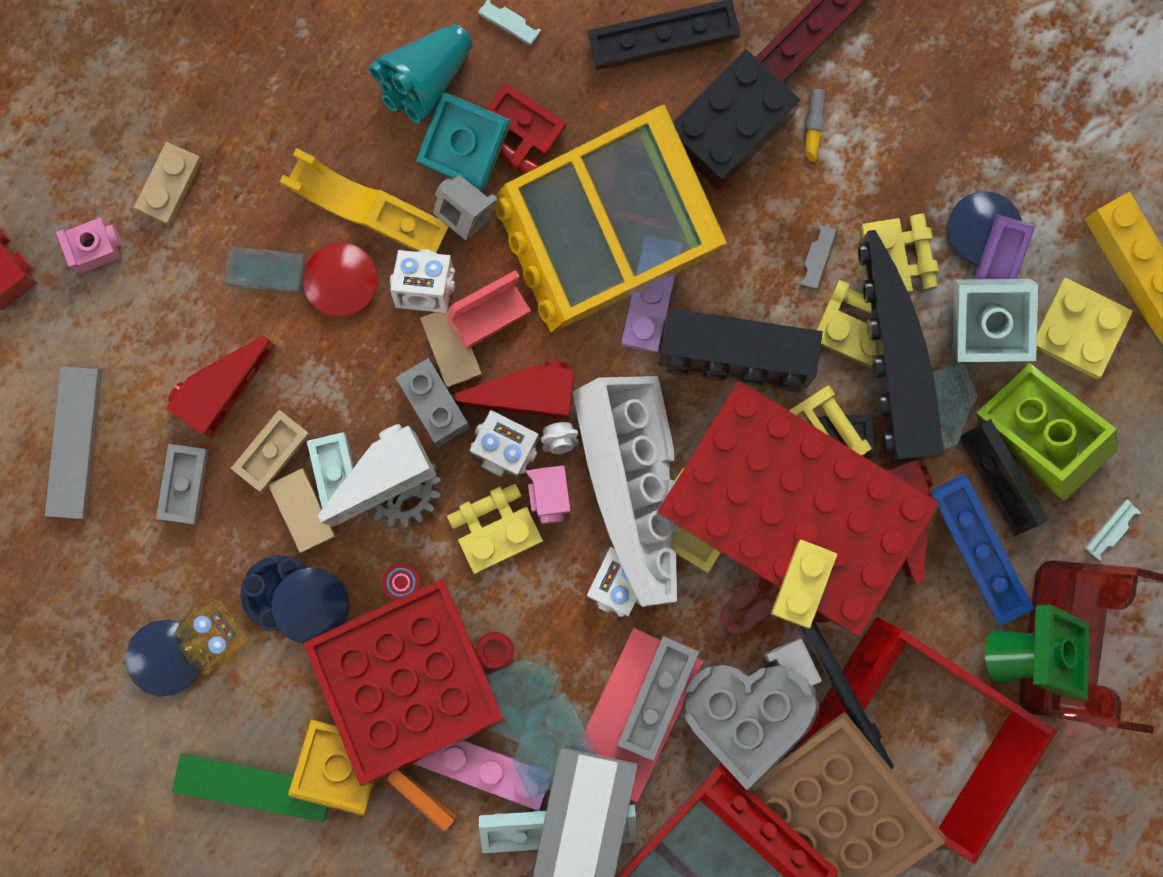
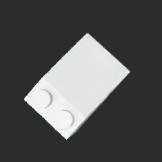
M397 424L379 433L380 440L372 443L318 514L321 523L335 527L437 476L417 434L409 425L402 428L400 424Z

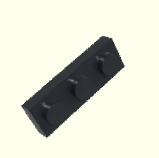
M991 419L958 436L1014 536L1033 529L1049 520Z

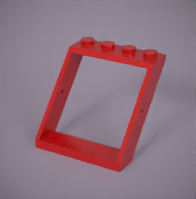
M876 616L842 670L863 710L869 704L906 645L1010 713L939 826V829L946 836L944 845L975 865L1056 735L1057 730L904 630ZM833 686L820 704L814 724L795 747L845 712L847 714Z

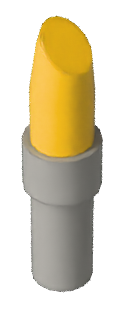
M811 89L809 111L805 121V156L811 162L816 161L821 132H823L825 90Z

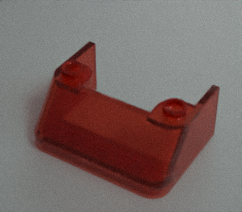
M1055 560L1044 562L1035 574L1031 602L1034 610L1030 611L1027 633H1035L1036 606L1053 605L1090 623L1088 700L1073 701L1034 685V677L1021 679L1019 698L1022 707L1031 714L1153 734L1154 726L1121 721L1122 705L1118 693L1110 687L1100 686L1097 683L1107 609H1126L1135 599L1138 581L1163 584V574L1137 567Z

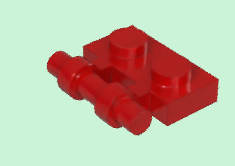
M505 82L486 108L491 112L512 120L508 132L522 141L517 149L504 142L499 156L508 162V167L516 172L521 170L524 173H528L538 168L539 164L528 158L532 150L534 149L546 157L567 127L565 121Z

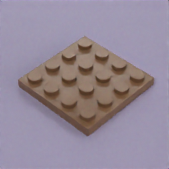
M845 712L789 751L751 789L760 800L839 871L835 877H895L945 843L946 836ZM772 867V869L776 872V874H777L779 877H783L780 873H778V872Z

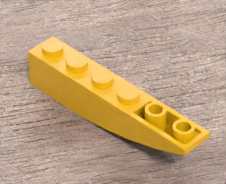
M1129 191L1084 218V221L1140 313L1163 345V246Z

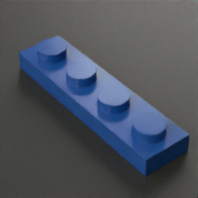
M962 474L929 491L933 500L939 503L937 508L997 624L1002 626L1034 610L968 477Z

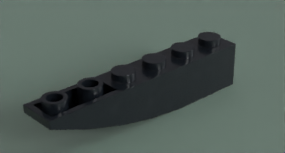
M876 230L867 231L862 239V243H858V260L860 266H866L867 280H863L862 290L865 303L871 304L872 318L867 320L868 336L870 341L875 340L877 355L872 357V368L874 377L880 378L882 393L877 394V406L879 415L885 416L887 431L882 432L883 450L885 454H890L891 463L937 458L944 454L935 380L926 341L912 300L896 265Z

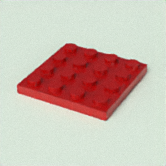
M443 578L303 643L360 786L364 787L394 771L407 767L506 721L448 585Z

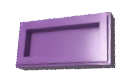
M997 214L974 279H1017L1035 226Z

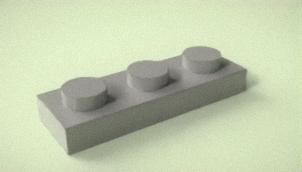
M662 636L617 743L618 746L654 761L699 651Z

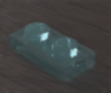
M229 246L224 283L227 286L301 294L306 257L304 254Z

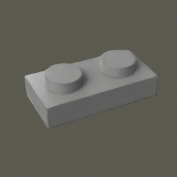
M168 444L157 509V520L197 525L209 450Z

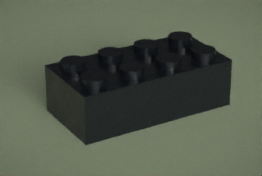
M668 308L659 366H665L667 373L676 375H688L689 370L704 372L703 378L725 381L726 376L741 378V382L749 386L760 387L763 386L765 381L778 383V389L783 391L801 392V387L807 388L817 376L823 331Z

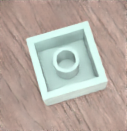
M1032 279L954 280L952 355L957 362L1036 361L1038 284Z

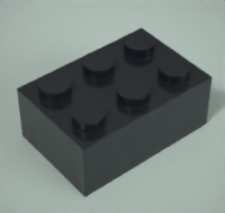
M745 49L673 121V124L692 166L714 187L720 190L796 113L800 99L755 56Z

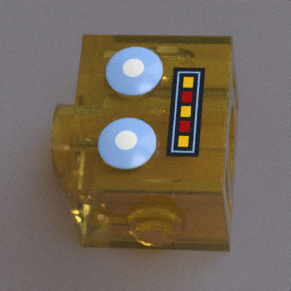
M219 598L206 606L194 608L190 612L191 615L180 621L175 631L182 642L179 644V647L185 658L191 664L196 662L205 675L212 671H217L221 665H230L235 662L238 654L249 643L248 638Z

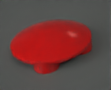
M333 243L319 249L307 262L303 274L304 291L312 305L327 315L337 317L349 316L367 309L375 295L378 284L377 270L371 257L361 248L348 243Z

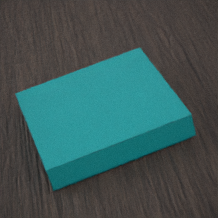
M442 92L416 162L452 178L461 175L470 184L476 186L479 190L485 191L512 120L452 94Z

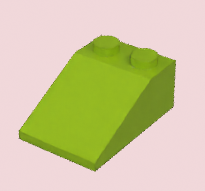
M1030 363L976 413L982 423L990 419L992 420L1008 450L1039 482L1063 501L1071 496L1118 451L1117 429Z

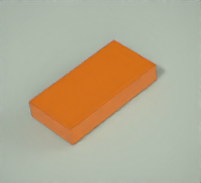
M404 768L394 771L388 776V782L442 831H446L457 818L449 808Z

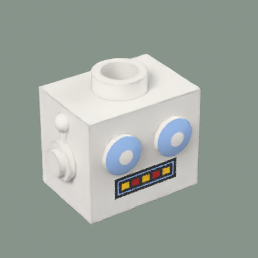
M398 250L394 273L390 277V291L395 308L447 313L451 293L455 291V281H453L455 269L453 268L451 255L437 254L430 250H420L418 252Z
M490 410L485 422L479 423L476 428V440L471 444L470 449L472 455L484 460L481 466L484 469L501 477L504 471L520 478L521 474L526 471L527 463L533 462L537 455L535 447L540 437L538 433Z
M610 547L587 597L597 601L598 608L607 613L614 611L620 617L624 615L629 616L634 604H641L624 572L616 550Z

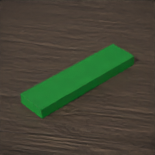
M181 753L179 756L172 793L319 822L326 820L328 810L326 806L289 797L288 793L294 777L292 774Z

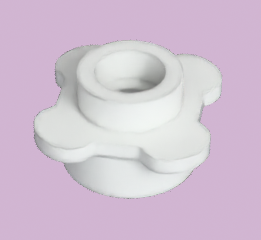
M559 422L547 426L543 430L544 436L541 437V442L544 444L542 446L543 451L553 454L567 453L579 444V439L576 438L579 435L578 431L573 429L572 424L568 422Z

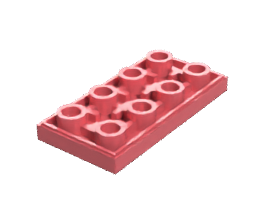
M633 627L576 750L636 762L638 765L631 800L638 802L686 700V688L693 677L698 674L703 661L696 658L654 761L618 746L617 743L661 641Z

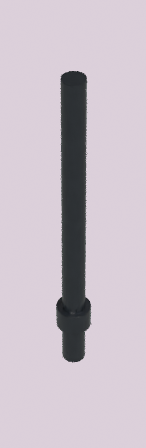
M813 619L809 629L800 626L850 719L891 769L894 768L880 741L882 735L875 722L870 723L815 620Z

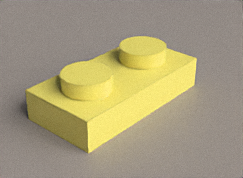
M798 540L771 615L809 629L837 553L804 540Z

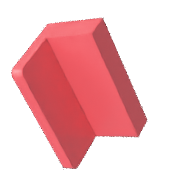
M516 270L451 306L446 319L465 350L530 314L531 309L515 286L520 278Z

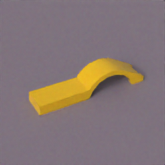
M296 148L293 157L298 159L290 177L288 178L283 175L280 184L326 211L345 220L366 226L416 252L420 250L437 252L449 227L442 220L382 190L371 189L355 183L332 171L315 157Z

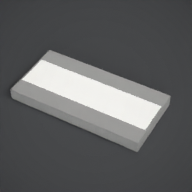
M559 747L532 877L615 876L638 765L636 762Z

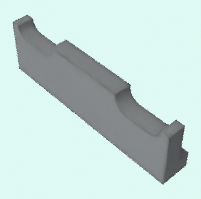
M822 225L818 226L821 230L818 240L812 242L804 265L808 269L805 279L799 282L801 286L809 287L816 291L819 290L838 233L837 229Z

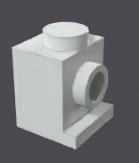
M802 638L794 639L763 654L767 662L774 660L776 666L794 669L804 676L816 692L813 685L822 680Z

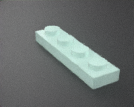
M629 805L621 844L637 843L635 805ZM546 811L498 813L479 816L482 853L538 850Z

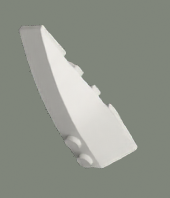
M659 377L597 378L572 391L588 469L609 536L624 572L642 607L677 602L676 552L671 549V535L676 532V525L657 513L675 484L674 480H670V462L674 461V446Z

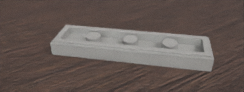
M60 366L45 507L46 517L86 520L101 370Z

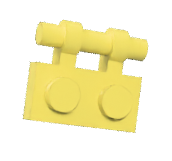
M917 214L910 217L912 231L902 232L900 218L862 224L860 227L862 239L867 231L876 230L897 267L908 294L913 291L911 278L921 277L923 290L938 288L936 273L939 272L937 260H933L930 241L933 240L931 228L926 225L925 214ZM915 245L918 259L917 264L908 265L905 246Z
M516 483L504 489H501L499 486L490 491L491 495L472 504L470 501L459 505L460 510L447 515L453 529L465 523L469 526L471 533L458 539L474 574L543 542L528 508L525 507L513 513L509 506L510 502L522 497ZM498 508L502 519L482 528L478 517Z

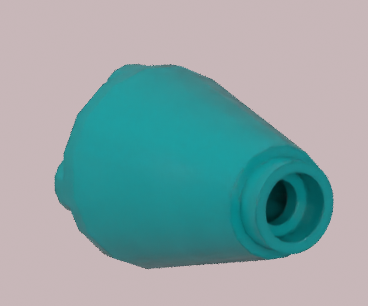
M453 24L450 27H443L382 55L368 66V70L384 92L381 95L384 104L392 112H397L400 109L412 121L419 124L431 114L439 101L441 93L446 91L467 59L473 43L468 33L462 27Z

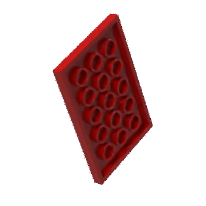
M738 380L657 513L779 589L798 540L801 539L837 553L816 612L854 636L859 637L939 503Z

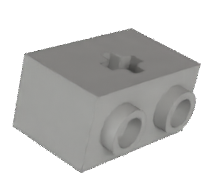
M429 358L395 377L438 447L470 429L469 424Z

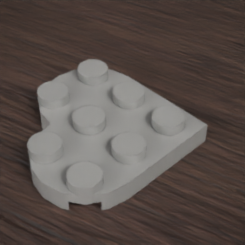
M729 665L707 667L693 677L685 691L687 693L685 700L687 714H685V719L691 729L746 790H751L808 733L819 712V702L808 680L794 669L783 666L761 668L750 676L741 669Z

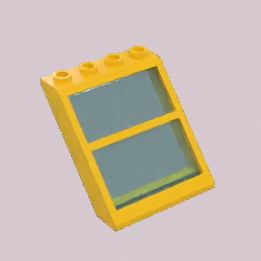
M665 105L658 106L506 183L495 195L498 198L494 208L495 214L503 222L509 236V246L519 259L523 268L525 283L532 289L538 303L539 315L547 324L550 333L558 331L711 257L727 244Z

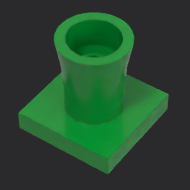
M1053 605L1036 606L1035 633L994 630L989 634L985 644V662L991 678L998 684H1004L1034 677L1033 684L1073 701L1088 700L1090 623Z

